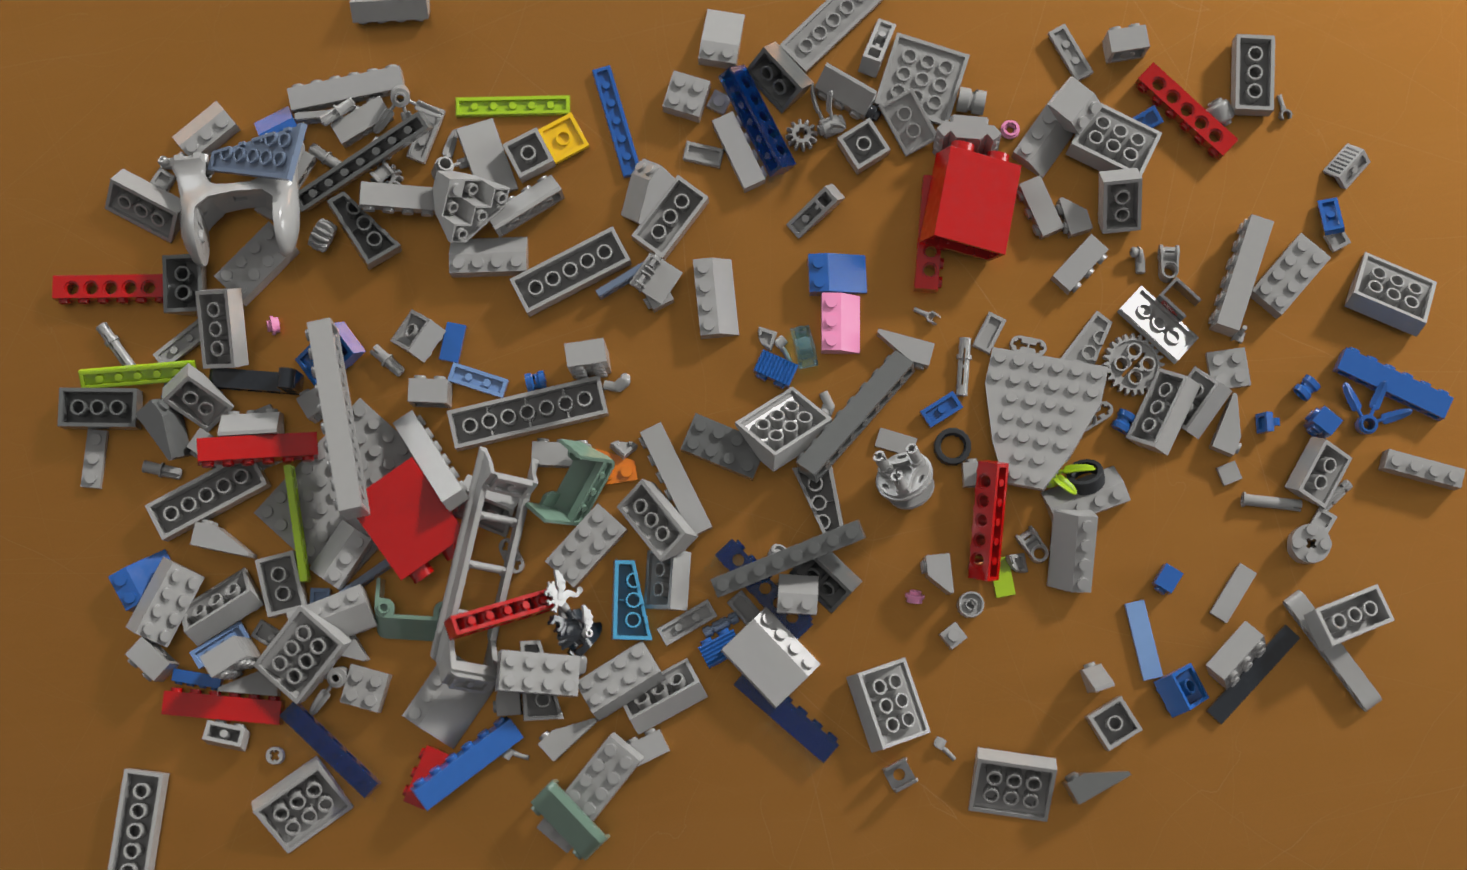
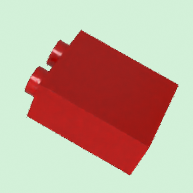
M955 140L952 141L949 147L936 153L920 242L991 261L1006 254L1021 165L1009 162L1010 156L1007 153L988 151L986 155L974 152V144Z
M413 457L366 488L370 515L357 519L401 580L410 576L412 581L417 584L435 571L429 563L435 557L442 553L447 561L453 558L461 524L452 511L449 512Z

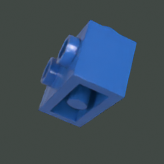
M1326 406L1319 409L1316 407L1305 417L1306 423L1303 426L1307 428L1306 432L1311 436L1325 439L1334 433L1343 420Z

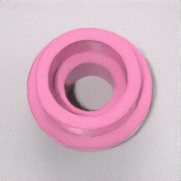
M1007 120L1001 125L1000 131L1004 138L1014 139L1018 136L1020 127L1017 122ZM1011 127L1013 132L1008 133L1006 129Z
M269 316V320L266 321L267 330L272 332V335H276V333L280 332L278 317L273 318V316Z
M911 589L910 592L905 593V597H907L906 602L922 604V599L925 598V595L921 594L920 590Z

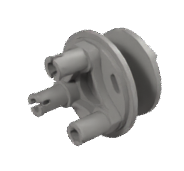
M908 444L906 452L895 454L889 459L886 458L883 451L875 452L873 459L878 466L876 475L877 489L895 507L913 509L921 506L931 497L934 491L933 467L929 459L920 453L916 444Z

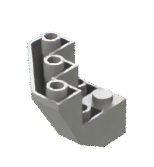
M437 171L433 185L434 208L448 241L456 243L470 240L506 206L510 188L476 175L456 171Z

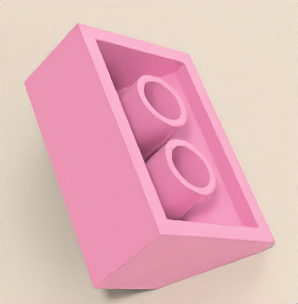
M822 293L821 354H860V296L846 293Z

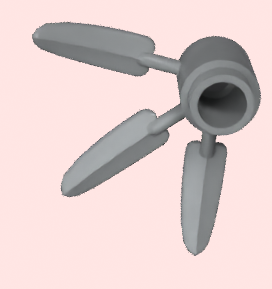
M812 83L810 87L812 103L815 112L820 118L818 121L819 125L816 126L818 134L826 139L843 132L846 129L843 116L841 114L833 115L832 112L833 91H829L826 98V110L830 117L823 118L817 103L814 83Z
M396 85L391 90L390 99L392 106L390 109L386 108L373 128V132L378 134L386 127L394 116L393 109L395 106L402 107L403 109L401 113L402 121L412 115L410 111L406 110L408 103L415 105V110L424 112V114L441 118L444 114L439 109L418 100L415 102L410 100L409 89L404 85ZM402 95L404 98L399 99L397 96Z
M456 129L450 133L442 152L443 157L438 158L432 168L431 174L434 179L437 171H453L456 166H459L460 169L469 167L466 157L458 159L457 163H453L450 159L453 156L458 135Z
M332 667L323 678L327 679L329 687L326 690L322 689L316 696L309 710L311 715H315L330 697L329 691L332 687L339 688L345 685L349 672L347 667Z

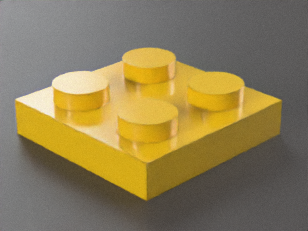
M572 113L538 130L555 164L590 147Z

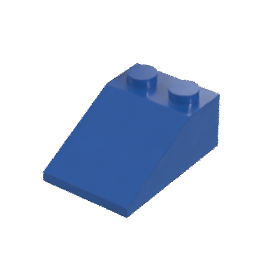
M808 254L809 296H821L822 293L867 294L865 255Z
M343 321L334 324L339 329L346 370L366 350ZM309 345L295 360L313 385H316V378H313L311 371L314 363L313 359L311 360L309 357L308 348H311V345Z
M166 549L108 576L126 611L134 612L162 558L165 557L171 560Z

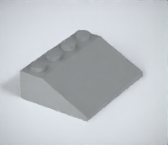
M1102 104L1101 110L1080 135L1075 134L1066 155L1098 171L1138 168L1142 176L1162 132Z
M1365 252L1349 289L1344 306L1417 337L1427 323L1437 282Z
M792 386L736 421L735 426L760 461L774 472L799 456L802 452H805L809 448L811 441L814 438H818L823 428L832 422V418Z
M300 605L253 666L293 702L299 704L307 700L353 641L337 627Z
M767 607L759 612L720 650L774 708L784 701L820 665L812 654Z
M456 655V660L467 662L458 655ZM436 665L402 716L454 749L494 691L495 684L490 691H486L484 694L450 689L448 684L441 683L439 669Z
M906 658L846 677L871 753L931 733Z
M977 747L968 810L1047 822L1057 774L1056 758Z
M317 755L251 801L253 813L288 854L353 808L343 790Z

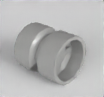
M960 86L956 111L967 113L970 110L972 114L982 116L987 91L976 89L972 92L971 88Z
M970 591L959 597L956 607L961 616L973 618L983 611L984 600L980 594Z

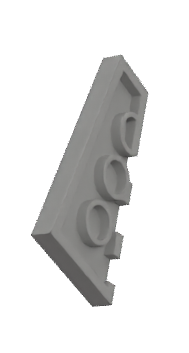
M1096 311L1060 359L1095 364L1112 321Z

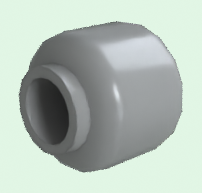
M1220 97L1208 104L1207 111L1224 127L1232 123L1231 118H1233L1235 112H1233V108L1227 99Z

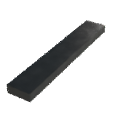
M1284 625L1266 644L1264 654L1260 658L1256 657L1252 661V667L1246 673L1244 671L1241 673L1237 684L1234 687L1230 686L1228 689H1225L1206 712L1222 725L1297 643L1300 637L1287 625Z

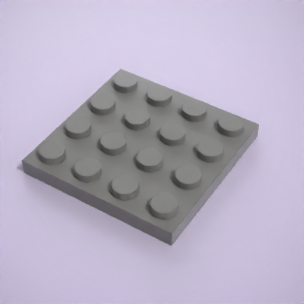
M897 32L874 105H881L904 91L913 88L931 123L941 125L943 122L949 121L970 55Z

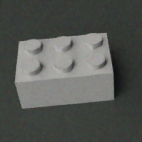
M1138 168L1099 171L1098 224L1102 233L1141 230L1142 176Z
M292 550L255 560L268 618L287 615V612L297 609L300 605L305 606L309 604L305 583L300 582L296 551Z
M1245 621L1206 664L1208 675L1225 689H1228L1230 686L1234 687L1239 681L1241 673L1243 671L1246 673L1252 667V661L1256 657L1260 658L1266 651L1264 635Z

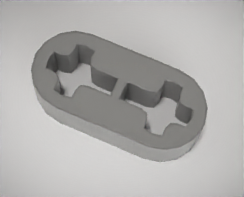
M1021 335L1013 337L1009 343L1010 350L1043 356L1047 350L1046 343L1043 340ZM1021 340V344L1027 345V347L1022 346L1020 349H1016V345H1013V343ZM1036 344H1040V348H1043V350L1035 353V349L1029 348V346L1034 347Z
M505 538L499 543V551L504 562L507 550L503 551L504 543L508 542L509 544L510 538ZM519 549L516 561L521 562L518 570L513 569L514 574L521 573L525 568V562Z

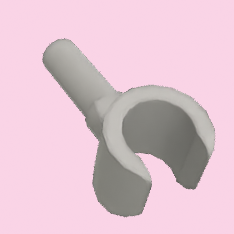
M1282 94L1277 95L1281 110L1278 114L1279 119L1284 120V112L1287 113L1288 119H1291L1292 111L1286 109Z
M917 307L913 309L914 312L926 317L927 321L933 325H937L933 321L935 316L941 318L934 311L925 312Z
M1243 325L1232 336L1231 341L1235 340L1242 344L1247 326Z
M781 335L775 340V346L781 350L786 360L792 361L784 347L788 341Z
M937 736L934 746L942 750L954 761L956 757L944 747L947 741Z
M512 748L501 754L507 760H510L512 755L529 760V755L519 753Z

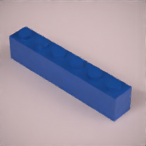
M1346 347L1341 351L1333 372L1373 391H1376L1379 384L1386 380L1388 382L1385 393L1386 397L1437 421L1445 419L1454 399L1449 396L1447 391L1442 389L1436 390L1426 381L1419 382L1413 379V376L1409 373L1396 371V368L1392 365H1383L1377 362L1378 359L1373 356L1367 355L1366 357L1360 354V351L1356 348Z
M509 717L498 718L494 721V726L490 729L482 730L477 735V739L473 742H466L461 747V751L457 754L452 753L445 759V763L441 766L436 765L429 771L430 774L424 779L421 777L413 783V787L410 789L427 811L524 738Z

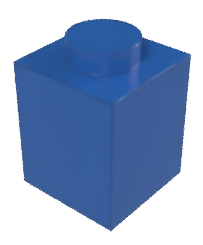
M1168 563L1163 564L1152 582V585L1155 586L1154 590L1162 595H1165V593L1171 594L1184 573Z

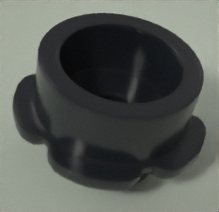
M872 104L865 118H870L872 122H877L882 113L879 111V105L876 107Z

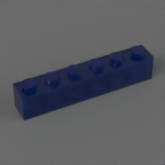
M743 674L734 683L737 689L823 763L839 746L836 743L838 738L830 731L828 734L822 731L823 725L816 719L811 721L807 718L808 712L801 706L796 708L792 705L793 699L789 696L774 708Z

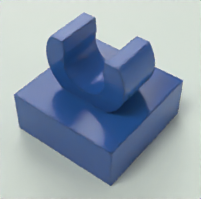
M1273 412L1255 414L1257 434L1272 432L1275 426H1280V418H1273Z

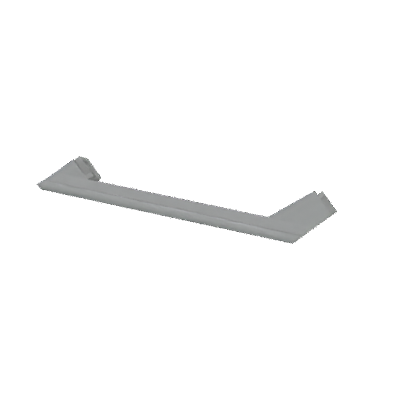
M479 447L468 493L469 499L466 501L430 653L431 658L436 661L441 683L448 684L450 689L484 694L486 691H490L495 684L497 668L496 641L500 626L488 630V645L483 665L456 660L454 640H449L444 621L450 616L468 611L459 609L467 572L470 568L498 573L501 579L495 603L506 601L528 510L525 504L530 501L531 493L538 485L536 475L538 459H531L527 479L495 472L487 448ZM486 491L519 497L515 518L482 511ZM482 519L513 527L504 566L470 560L479 521Z

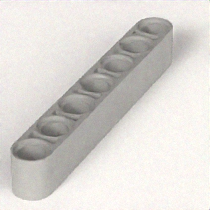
M1297 590L1283 601L1285 608L1360 708L1366 712L1382 700L1380 694L1341 643L1323 651L1319 650L1303 616L1315 609L1305 594Z

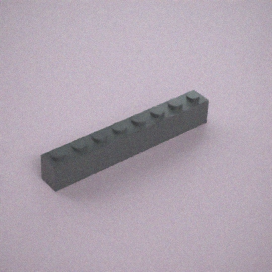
M417 111L299 190L300 210L302 212H309L381 164L383 160H387L432 130L433 126L424 112Z
M896 350L892 355H888L884 360V364L872 373L867 383L864 382L859 392L848 400L845 408L839 410L834 420L823 428L821 435L811 441L805 453L802 452L798 456L796 461L798 471L817 483L915 372L914 362Z
M858 519L710 580L719 598L866 538Z

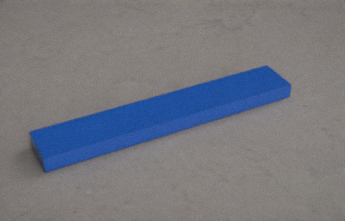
M608 65L594 69L592 73L623 178L631 177L639 161L611 66Z

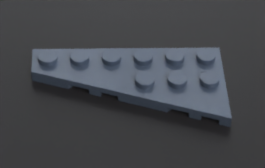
M301 122L293 128L286 127L283 128V131L277 133L273 131L252 138L249 142L242 141L233 147L227 146L214 150L211 153L207 170L217 173L292 181L307 124Z

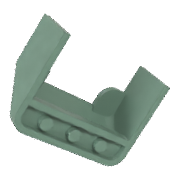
M560 439L559 443L568 449L567 455L573 460L557 491L545 493L540 503L526 502L525 506L544 523L577 526L591 511L614 469L615 462L609 456L580 441Z
M377 578L374 609L379 636L386 639L433 641L443 601L435 605L433 616L394 614V603L390 599L384 598L386 580Z
M554 779L531 801L533 805L531 809L536 815H542L574 848L572 852L579 860L582 858L587 860L611 836L609 834L605 835L557 784L559 781Z

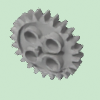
M1134 333L1130 334L1129 338L1127 334H1124L1122 339L1117 337L1115 342L1109 343L1111 348L1104 350L1108 355L1102 356V359L1106 360V362L1101 364V366L1108 367L1107 374L1109 377L1106 381H1112L1111 388L1118 386L1117 392L1124 390L1125 396L1129 392H1131L1132 397L1137 392L1140 396L1144 394V391L1147 392L1158 368L1165 365L1159 361L1164 356H1158L1159 350L1154 349V345L1152 343L1149 344L1147 339L1142 340V334L1138 335L1137 338H1135ZM1130 347H1132V348L1135 349V351H1136V355H1135V356L1132 355V354H1130V352H1129V348H1130ZM1144 353V357L1134 365V368L1122 377L1121 374L1132 365L1133 361ZM1117 360L1122 362L1123 369L1117 367ZM1143 361L1149 363V369L1144 368ZM1131 374H1133V375L1136 376V378H1137V382H1136V383H1134V382L1131 381V379H1130V375H1131Z

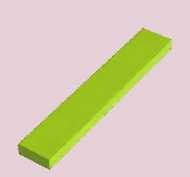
M570 95L456 98V118L565 116L570 113Z
M195 360L80 369L78 374L81 388H109L168 383L187 363L196 368Z
M284 465L300 582L306 583L311 581L296 471L294 466Z

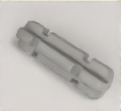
M1346 479L1339 484L1340 487L1336 488L1325 510L1329 511L1346 494L1345 492L1353 487L1350 481Z

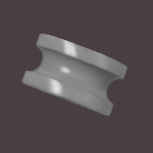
M271 747L266 752V760L270 764L278 765L285 759V752L280 747ZM273 751L279 752V760H272L273 755L271 753Z

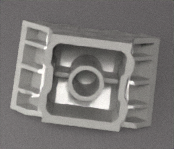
M953 114V116H950V121H945L937 127L932 153L936 156V153L949 147L952 141L961 140L974 144V152L986 155L988 151H998L1002 133L994 125H988L989 119L987 117Z

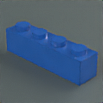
M175 668L173 669L171 681H175V684L182 685L183 682L187 683V686L194 687V685H199V688L206 689V687H211V690L217 691L218 687L224 683V679L211 678L210 674Z

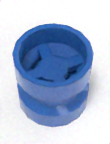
M544 370L537 371L536 374H524L528 392L547 388Z
M1306 374L1302 378L1301 384H1296L1293 387V391L1300 399L1307 402L1311 398V393L1317 392L1321 386L1312 376Z
M1120 408L1117 412L1118 417L1116 420H1113L1110 426L1116 431L1127 435L1130 425L1136 416Z

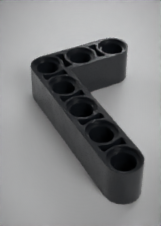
M280 367L279 372L210 368L209 380L218 389L299 395L303 391L304 375L297 369Z

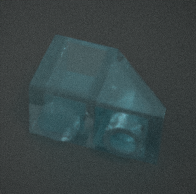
M809 325L791 328L790 332L799 369L817 366L816 348Z

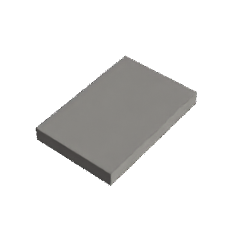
M913 88L879 105L905 156L935 141L936 130Z

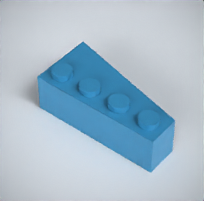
M614 560L611 640L651 641L652 636L635 561Z

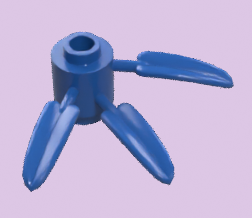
M1386 380L1382 381L1374 392L1369 403V407L1372 409L1367 415L1362 414L1360 410L1362 405L1352 387L1347 382L1343 383V392L1351 410L1357 411L1360 416L1355 421V429L1362 435L1374 433L1378 428L1379 422L1383 424L1392 423L1411 415L1413 411L1410 408H1404L1381 414L1380 419H1376L1373 416L1374 411L1379 410L1388 386ZM1364 421L1368 424L1367 428L1363 426Z

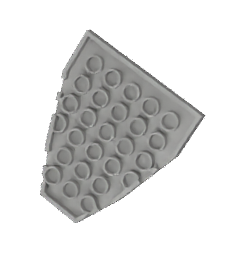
M996 347L992 348L985 387L994 450L998 462L1009 463L1007 485L1039 491L1045 490L1051 479L1058 474L1060 468L1070 459L1085 430L1089 427L1094 415L1101 407L1108 367Z

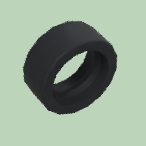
M958 428L943 430L934 442L936 458L948 466H956L963 463L971 451V441L968 435ZM957 436L962 440L964 450L959 457L949 458L943 454L941 443L945 437Z
M1083 459L1073 463L1092 465L1095 467L1094 471L1066 474L1067 479L1074 485L1079 495L1096 493L1105 484L1103 467L1095 460ZM1092 473L1096 475L1087 481L1076 480L1082 474Z

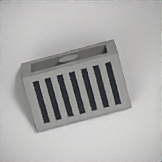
M1347 143L1323 172L1334 177L1341 188L1347 189L1371 161L1364 149Z

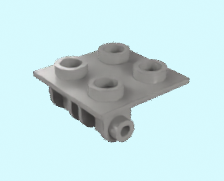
M650 252L629 284L662 305L683 272L661 259L662 257L657 253Z

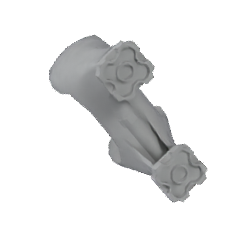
M302 143L292 181L257 177L251 181L215 184L210 182L215 172L207 170L210 161L208 154L194 152L191 156L178 154L170 158V166L177 179L180 194L181 236L188 254L196 265L205 267L208 264L210 249L209 231L212 226L225 213L245 208L266 207L272 210L279 251L283 257L293 252L296 248L300 230L298 164L303 153H305L304 143Z

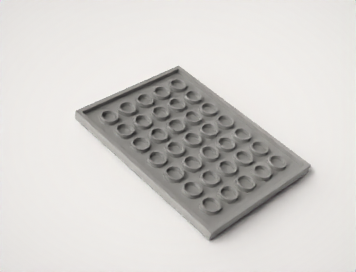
M359 398L352 406L365 486L368 488L403 462L413 457L400 434ZM326 435L318 443V459H314L313 462L301 461L295 467L308 563L310 565L315 561L342 520L370 537L357 518L347 520L343 515H340L338 510H335L333 500L336 498L335 491H332L330 484L333 476L327 466V461L330 458L329 453H326L324 448V442L327 441ZM284 479L254 514L295 550L286 481ZM375 543L372 545L368 553L365 555V557L363 558V560L361 561V563L359 564V566L357 567L349 581L378 551L379 548L376 546Z

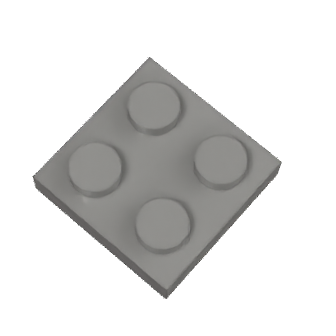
M1245 347L1205 353L1208 374L1229 389L1251 386Z

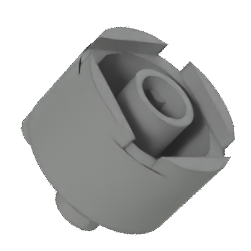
M1306 524L1297 527L1287 538V552L1295 562L1308 565L1322 561L1327 557L1332 547V541L1327 531L1316 524ZM1307 541L1311 542L1310 548H1307L1306 546L1308 544Z

